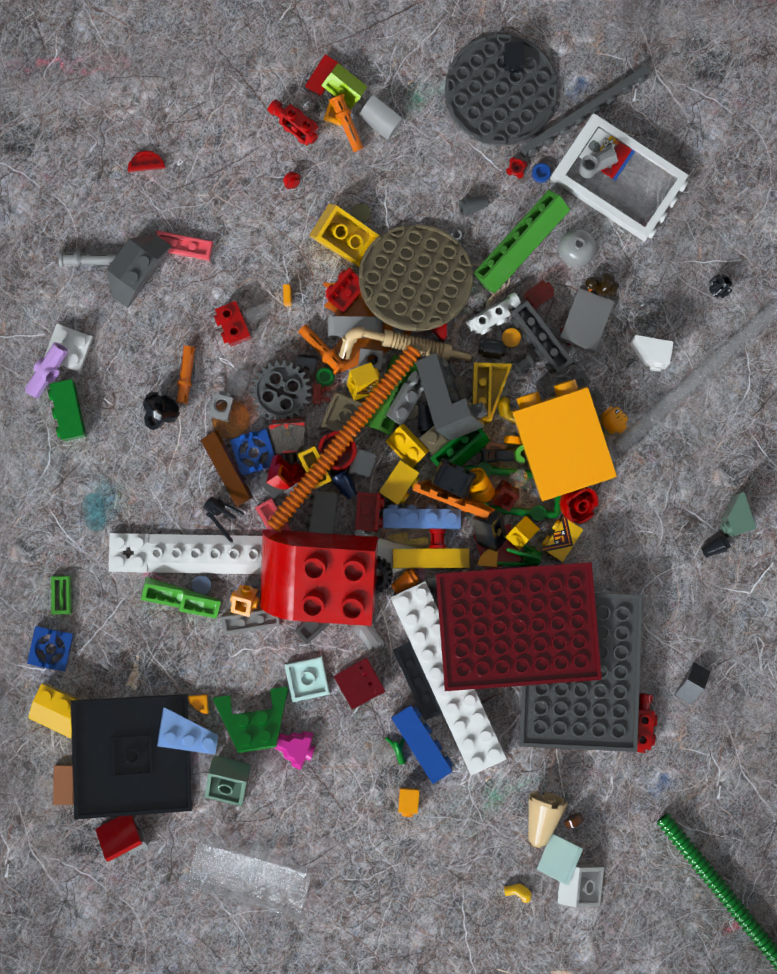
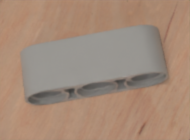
M328 317V337L342 338L350 329L355 327H364L366 330L383 333V321L378 317Z

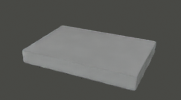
M579 288L559 340L595 353L614 301Z

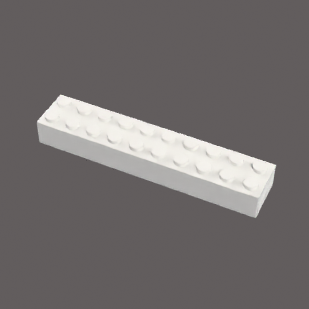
M426 581L390 597L471 776L506 760L475 689L445 691L439 611Z

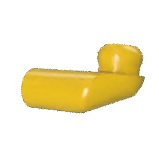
M502 397L497 404L499 415L515 424L512 412L510 411V399Z
M518 883L503 887L505 896L516 894L522 899L523 903L531 901L532 893L524 885Z

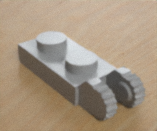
M417 371L411 373L386 413V416L398 425L405 423L421 392L424 391L421 379L418 381L420 375Z

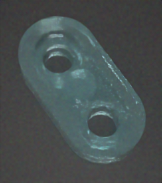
M88 494L83 499L86 525L91 531L100 532L106 526L103 500L99 495ZM93 500L97 502V505L95 507H91L90 505L91 501ZM95 519L100 520V524L98 526L94 525Z

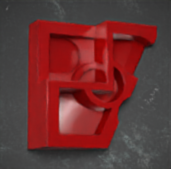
M277 454L272 458L266 483L275 488L289 489L301 481L302 477L306 476L305 471L298 463L291 466Z

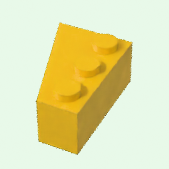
M473 364L472 403L483 402L485 404L488 414L482 417L484 423H491L512 364Z

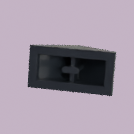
M693 662L674 695L692 705L705 689L710 671Z

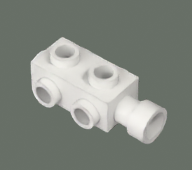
M513 292L507 296V299L499 301L468 319L466 325L470 332L473 331L483 335L491 330L490 327L492 325H501L506 322V317L511 315L509 310L518 308L521 305V301L517 294Z

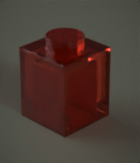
M542 280L528 290L523 297L526 301L528 300L536 311L554 297V289L549 282L545 283Z
M502 479L495 489V495L492 498L493 503L510 511L520 497L519 488Z

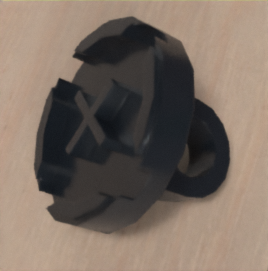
M158 392L148 393L143 400L144 409L147 411L144 422L151 430L161 428L165 422L171 423L176 421L180 415L177 403L167 395H158ZM152 417L157 420L156 424L152 421Z

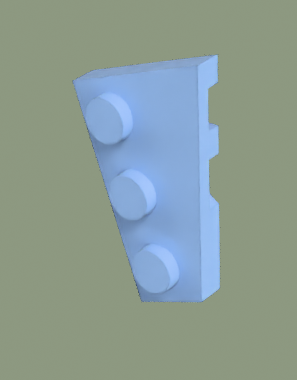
M163 707L157 746L215 755L218 741L217 734Z

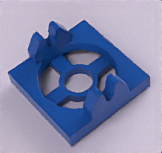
M267 429L257 432L253 431L230 440L238 469L242 476L270 468L272 458L275 455ZM253 438L263 441L266 446L259 448L254 445ZM247 440L249 447L245 453L240 454L241 445ZM255 447L259 450L257 458L249 456L248 452L251 448ZM268 452L266 461L260 464L259 458L261 454ZM249 458L253 460L255 466H247L242 460Z
M35 626L27 664L66 672L74 634ZM51 634L48 642L45 644L38 643L43 636ZM57 636L63 640L65 648L58 646L56 643ZM53 643L56 646L54 654L46 652L47 644ZM36 649L43 650L46 655L45 662L38 657ZM57 653L63 654L59 661L51 663L52 656Z

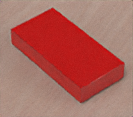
M325 54L307 81L305 88L322 97L326 89L321 85L339 62Z

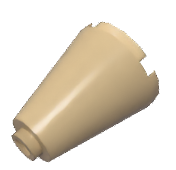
M531 791L529 793L528 840L532 846L542 848L548 844L568 803H564V798L550 792L540 795L538 794L539 791Z

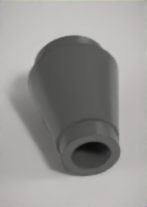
M486 196L463 197V199L459 200V208L462 215L466 214L468 216L488 207Z

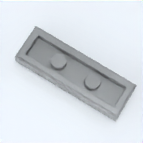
M263 610L252 611L249 617L240 614L221 616L224 635L281 626L280 618L272 616Z

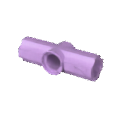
M54 342L46 356L35 363V373L25 387L27 394L34 398H39L48 383L56 380L59 375L58 368L68 353V349L65 346Z

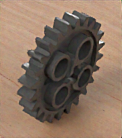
M276 360L275 366L268 362L269 368L267 369L265 366H262L263 373L256 372L259 378H252V381L256 383V385L250 386L251 389L255 390L250 396L256 397L252 403H258L259 406L256 410L263 409L262 416L268 413L269 420L273 416H276V420H280V417L287 419V416L294 419V413L300 416L301 412L299 409L306 410L307 408L303 404L310 403L306 399V397L312 396V393L307 392L312 386L306 384L310 378L304 379L303 376L306 374V371L300 373L301 366L293 368L294 362H291L289 366L286 360L283 361L282 365ZM273 373L280 375V383L272 382L271 375ZM292 380L296 381L299 385L296 391L289 388V382ZM268 383L276 388L283 386L285 392L295 394L297 398H293L285 393L280 396L278 390L266 387L265 384ZM265 391L273 393L274 398L272 401H267L264 398ZM284 398H288L291 401L290 408L282 406Z

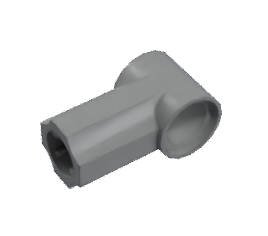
M608 147L596 154L586 155L583 157L579 167L580 175L584 178H592L595 173L617 163L616 152L611 147ZM589 164V165H591L593 168H592V169H588V168H586L584 165Z
M373 624L372 626L350 625L356 635L360 636L363 640V643L370 652L384 643L373 628Z

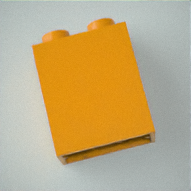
M576 379L554 385L556 395L541 400L538 391L516 398L519 408L511 410L539 497L542 501L617 477L589 389L586 386L578 388Z

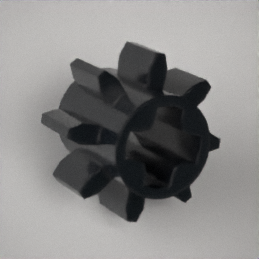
M718 274L709 281L711 284L709 291L714 297L719 298L721 296V298H724L733 291L730 288L732 281L726 275L720 276Z

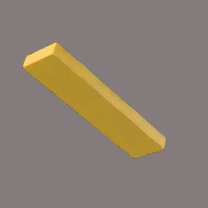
M469 548L392 549V568H470Z

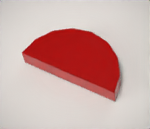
M147 150L137 152L128 163V172L166 169L163 159L153 151Z

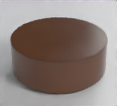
M581 812L567 817L564 823L567 828H573L581 824L584 818Z

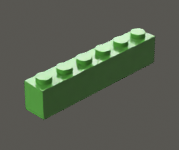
M548 190L475 270L473 275L484 288L495 294L565 217L570 209L561 196Z

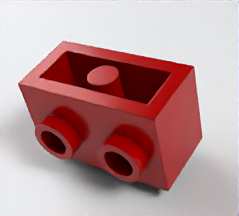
M236 301L215 309L216 315L213 317L217 326H222L224 332L221 333L225 344L229 343L230 347L252 339Z

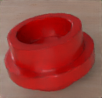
M293 171L287 173L283 178L285 188H296L300 183V175Z

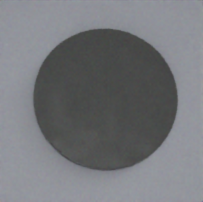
M511 34L483 36L472 41L453 59L446 76L445 100L452 119L469 137L488 145L509 146L530 139L549 121L557 101L558 84L555 70L548 57L532 42L524 38L512 36ZM524 42L525 65L523 71L519 73L504 71L505 43Z

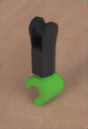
M523 445L517 447L515 451L513 448L479 450L482 454L480 462L514 461L515 458L517 462L525 463V458L521 456V451H524ZM489 452H494L495 459H489Z

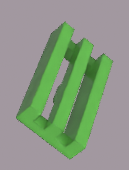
M51 576L52 615L72 614L71 576ZM56 580H59V610H56ZM64 580H66V610H64Z

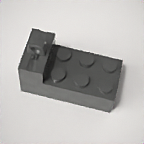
M437 353L416 362L437 432L451 441L485 426L482 417L488 414L485 404L483 402L473 404L468 399L460 397L459 391H461L458 381L455 380L454 374L456 372L451 363L449 364L444 357L442 358Z

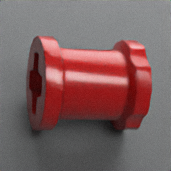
M429 529L431 533L429 549H446V545H444L446 529Z

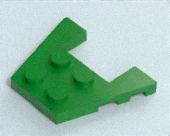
M288 687L270 689L272 709L233 714L230 695L213 698V702L238 753L277 747L285 702L288 696Z

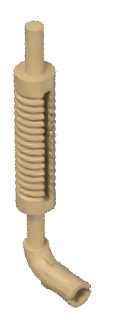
M364 327L352 328L342 337L343 342L338 354L343 359L344 355H346L345 359H350L354 343L357 342L358 338L366 337L381 341V345L389 348L391 346V348H398V350L401 349L402 351L407 350V345L413 346L420 352V355L425 356L426 354L427 357L437 353L442 358L444 357L446 361L450 357L470 361L472 356L469 353L452 350L451 344H442V342L425 340V338H418L417 336L411 337V335H404V333L401 334L400 332L397 333L387 329L384 330V333L366 330Z

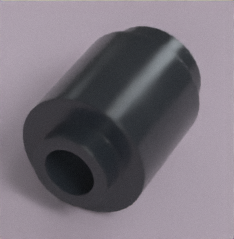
M485 338V340L480 339L478 354L482 355V357L500 360L501 356L505 357L506 345H503V341Z

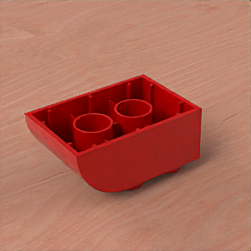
M263 529L260 607L266 613L286 620L372 626L375 612L379 537L285 530L277 532L275 530Z

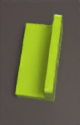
M339 63L321 85L335 97L345 94L344 99L350 109H352L367 89L364 83Z

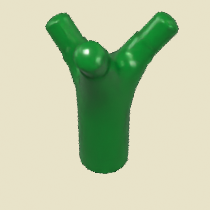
M386 737L385 740L390 743L395 751L399 765L406 763L403 754L405 739L402 738L398 744L397 741Z

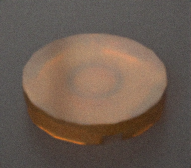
M234 401L229 422L212 418V424L215 431L218 430L220 436L228 439L236 438L247 431L250 424V415L245 406ZM227 402L220 403L217 409L220 411L225 410Z

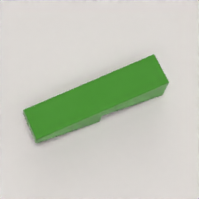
M145 576L141 600L178 607L180 612L217 619L221 604L220 599Z

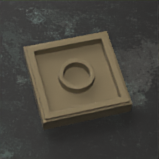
M335 391L320 427L332 432L343 430V425H347L346 421L351 420V415H355L354 412L358 411V407L362 406V402L354 401L353 398Z

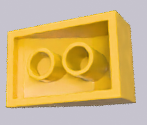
M328 204L309 234L311 238L357 267H360L363 255L370 244L377 237H381L334 204Z

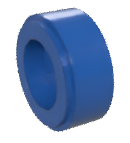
M545 163L536 164L532 170V177L538 183L548 181L551 176V169Z

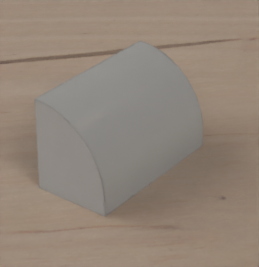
M374 95L370 97L359 114L360 119L387 140L390 139L402 124V117Z

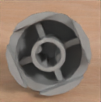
M575 228L567 231L562 236L558 244V253L565 264L571 267H582L593 259L596 253V242L590 232Z

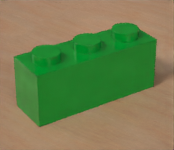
M69 379L49 384L48 396L50 401L53 400L54 404L52 415L54 419H57L58 423L56 427L57 437L61 438L64 442L87 437L75 381Z
M480 428L449 441L430 459L436 467H438L442 458L452 462V464L463 466L479 450L485 447L490 440Z

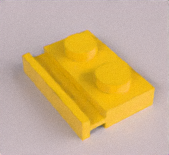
M404 423L385 441L411 468L415 467L429 452Z

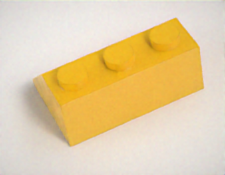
M42 683L32 702L28 718L71 738L70 700L81 699L50 684Z

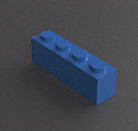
M410 704L393 715L391 719L430 781L434 784L453 772L450 768L453 764L448 756L443 757L440 752L443 748L438 740L433 741L430 734L433 732L428 724H423L419 719L422 715L416 706L413 708Z

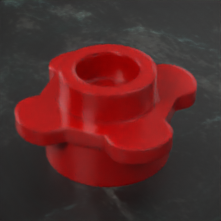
M515 157L509 160V168L506 169L507 175L517 176L518 179L523 178L527 162Z

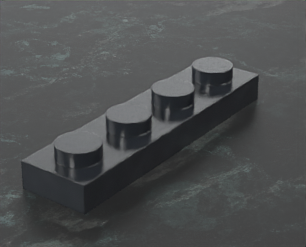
M409 642L393 649L425 721L441 714V708L411 643Z

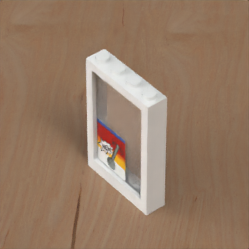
M593 113L553 172L550 180L645 242L647 237L651 239L657 231L655 228L657 222L662 223L668 213L665 212L667 207L670 206L672 208L678 198L675 196L677 192H683L688 182L685 180L689 175ZM608 147L614 149L618 159L617 163L595 173L592 178H584L580 175L579 167L583 157L596 154ZM589 164L584 165V166H585L586 168H588V169H592V168H593V167H592L591 165H589Z

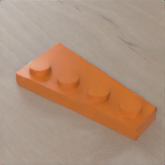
M431 479L417 482L413 487V491L457 507L464 512L475 514V516L485 520L496 510L468 496L464 499L432 484Z

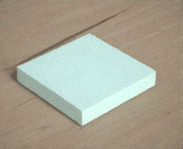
M322 656L284 664L292 702L330 694Z
M552 834L537 870L563 884L569 885L583 848Z

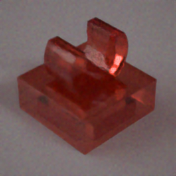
M313 384V405H321V400L330 402L331 398H325L323 393L326 391L330 392L331 388H322L321 384Z

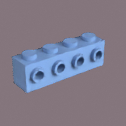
M387 505V509H383V529L460 530L461 510L452 505L445 506V509H437V505H426V509H418V505H407V509H399V505Z

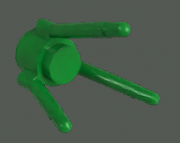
M527 544L523 546V548L527 549L524 552L507 548L508 552L521 555L524 562L504 561L497 562V565L538 566L542 559V553L536 551L535 547Z

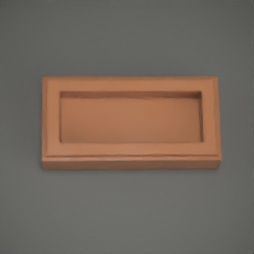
M54 765L53 805H73L72 765Z

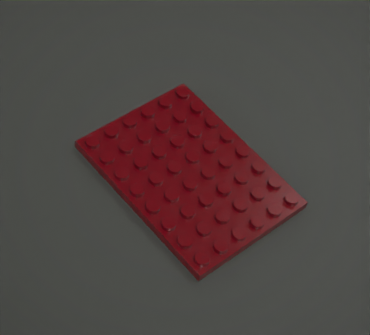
M592 562L436 574L445 691L602 680Z

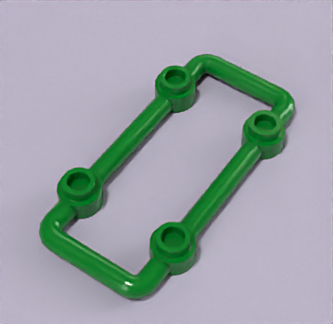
M484 462L478 466L467 465L464 467L466 470L482 468L488 477L490 475L533 478L531 470L491 467L489 463ZM561 495L555 497L554 511L545 510L540 505L528 509L493 506L484 503L502 512V514L531 516L535 521H541L544 518H557L561 514L559 505Z

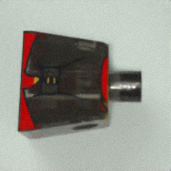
M306 417L269 420V430L276 454L285 453V461L287 463L297 462L296 452H303Z

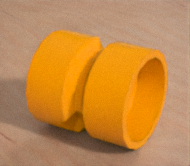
M482 468L469 470L477 474L469 491L470 497L483 504L490 501L495 495V488Z

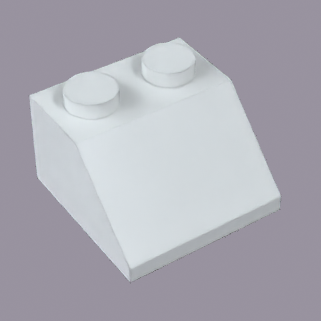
M635 335L630 340V346L646 367H650V370L661 372V369L664 370L670 365L673 341Z
M577 864L569 885L561 882L559 884L558 903L575 908L600 906L604 867Z

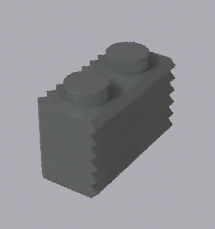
M366 447L357 450L356 457L348 473L362 478L371 476V469H373L374 462L376 461L375 458L377 457L373 454L374 450Z

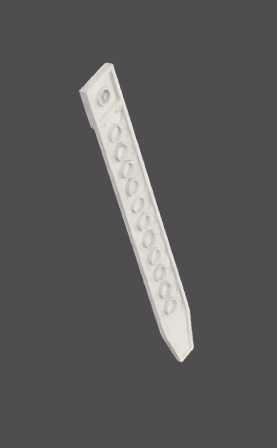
M110 533L109 572L261 574L262 536L230 535L233 539L231 543L224 535ZM381 538L378 539V556H381L380 559L382 560L385 558L386 562L391 564V568L392 549H416ZM128 547H130L131 551H134V555H131L130 558L124 555V551ZM392 568V573L411 568ZM377 569V576L383 575L381 570Z

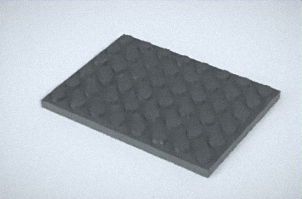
M595 593L602 680L522 686L519 747L637 752L643 595Z

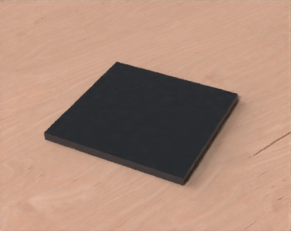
M188 694L70 700L74 820L192 811L190 751L157 746L163 707L189 720Z

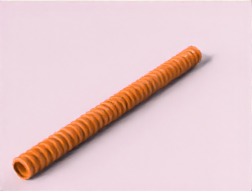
M407 345V350H403V355H399V360H395L396 363L391 365L392 368L388 369V373H385L384 378L380 379L381 382L376 384L377 387H374L373 392L369 393L370 396L366 397V401L361 403L362 406H359L358 411L354 412L355 415H351V420L346 421L347 425H343V430H339V435H335V440H331L332 443L327 445L328 448H325L324 453L320 454L321 457L316 459L317 462L312 464L313 467H310L309 472L305 473L306 476L301 478L302 481L297 483L298 486H294V491H290V496H286V501H282V506H278V511H274V516H270L271 519L267 520V524L277 532H281V527H285V522H289V517H293V512H297L296 509L300 508V504L304 503L303 500L307 499V495L312 493L311 490L316 488L315 485H318L319 480L323 479L322 476L327 474L326 471H330V466H334V461H338L337 457L342 456L341 452L346 451L345 447L350 446L349 442H353V437H357V432H361V427H365L364 424L369 422L368 419H371L372 414L376 413L375 410L379 409V405L384 403L383 400H386L387 395L391 394L390 391H394V386H398V381H402V376L405 377L406 371L409 372V368L413 367V363H416L417 358L421 357L417 349Z

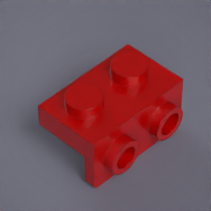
M350 267L347 270L344 269L338 276L339 280L334 285L331 284L325 291L326 300L343 314L361 295L359 276Z
M357 492L355 531L378 532V528H382L383 517H379V510L384 507V498L380 497L381 493Z

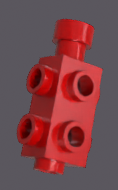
M277 99L270 103L267 111L279 118V124L283 126L286 132L293 134L298 138L299 143L306 146L316 142L319 126L314 120L309 119L299 108L294 107L292 104L284 108L283 104Z
M639 693L637 752L646 753V750H651L652 746L655 745L656 735L653 734V728L657 726L658 717L655 715V711L650 710V703H653V695ZM643 717L648 718V721L645 724L641 722V719ZM641 736H645L646 741L644 743H640L639 741Z

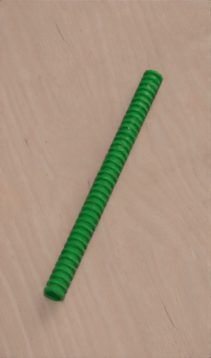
M671 814L663 815L656 825L661 826L660 830L665 831L664 834L669 836L668 839L672 840V844L676 845V849L680 850L681 855H684L683 858L685 860L688 859V864H692V869H696L695 872L700 874L699 877L704 879L703 882L707 883V887L711 888V892L715 893V897H719V902H723V906L727 907L728 912H731L730 915L735 917L734 920L739 922L738 925L742 926V930L746 931L747 936H751V941H754L758 949L762 950V954L766 955V959L770 960V964L774 965L773 968L777 970L776 942H772L773 939L769 937L767 932L765 933V929L761 928V924L757 923V919L753 918V914H749V909H745V905L741 904V900L737 899L738 896L733 894L734 891L732 889H729L730 886L726 885V881L721 880L722 876L717 875L718 872L714 871V867L710 866V862L706 861V857L702 856L701 851H698L699 848L694 847V842H690V837H686L687 834L682 832L683 829L678 827L679 824L675 823V819L671 818Z

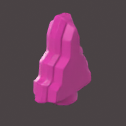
M307 731L301 734L293 732L289 736L280 733L275 749L283 752L284 758L291 761L293 767L301 770L305 760L311 761L316 747L311 745L314 733Z

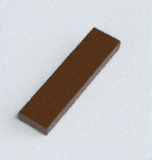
M218 430L201 439L236 507L252 499L253 495Z

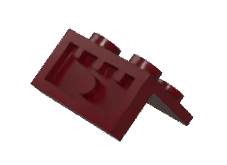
M367 657L334 676L351 709H355L386 692Z

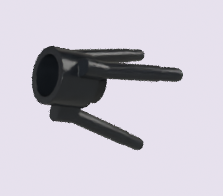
M212 496L205 502L203 507L207 511L206 516L211 518L223 535L232 543L233 539L214 515L218 516L222 512L235 520L236 516L224 509V507L240 515H244V512Z

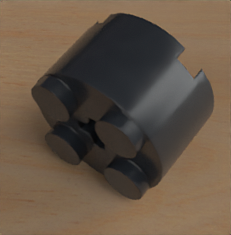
M442 458L432 477L431 483L465 499L477 474Z

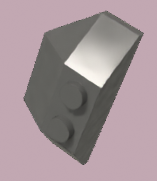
M157 235L129 238L107 268L112 297L129 308L172 246Z

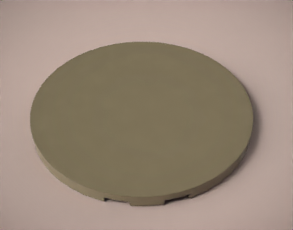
M403 225L390 229L389 232L381 237H377L365 251L359 267L360 291L368 308L386 324L407 331L431 330L450 322L467 304L473 287L472 263L467 252L459 242L447 232L428 225Z

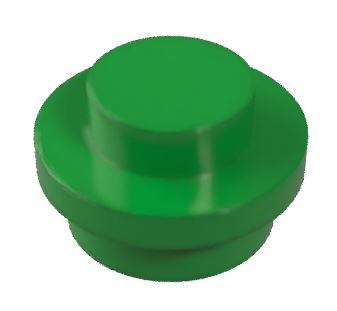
M321 368L316 373V381L323 387L330 386L335 380V375L330 368Z

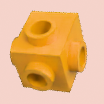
M239 585L238 589L233 591L231 595V612L249 617L254 608L257 609L259 605L258 589L248 585Z

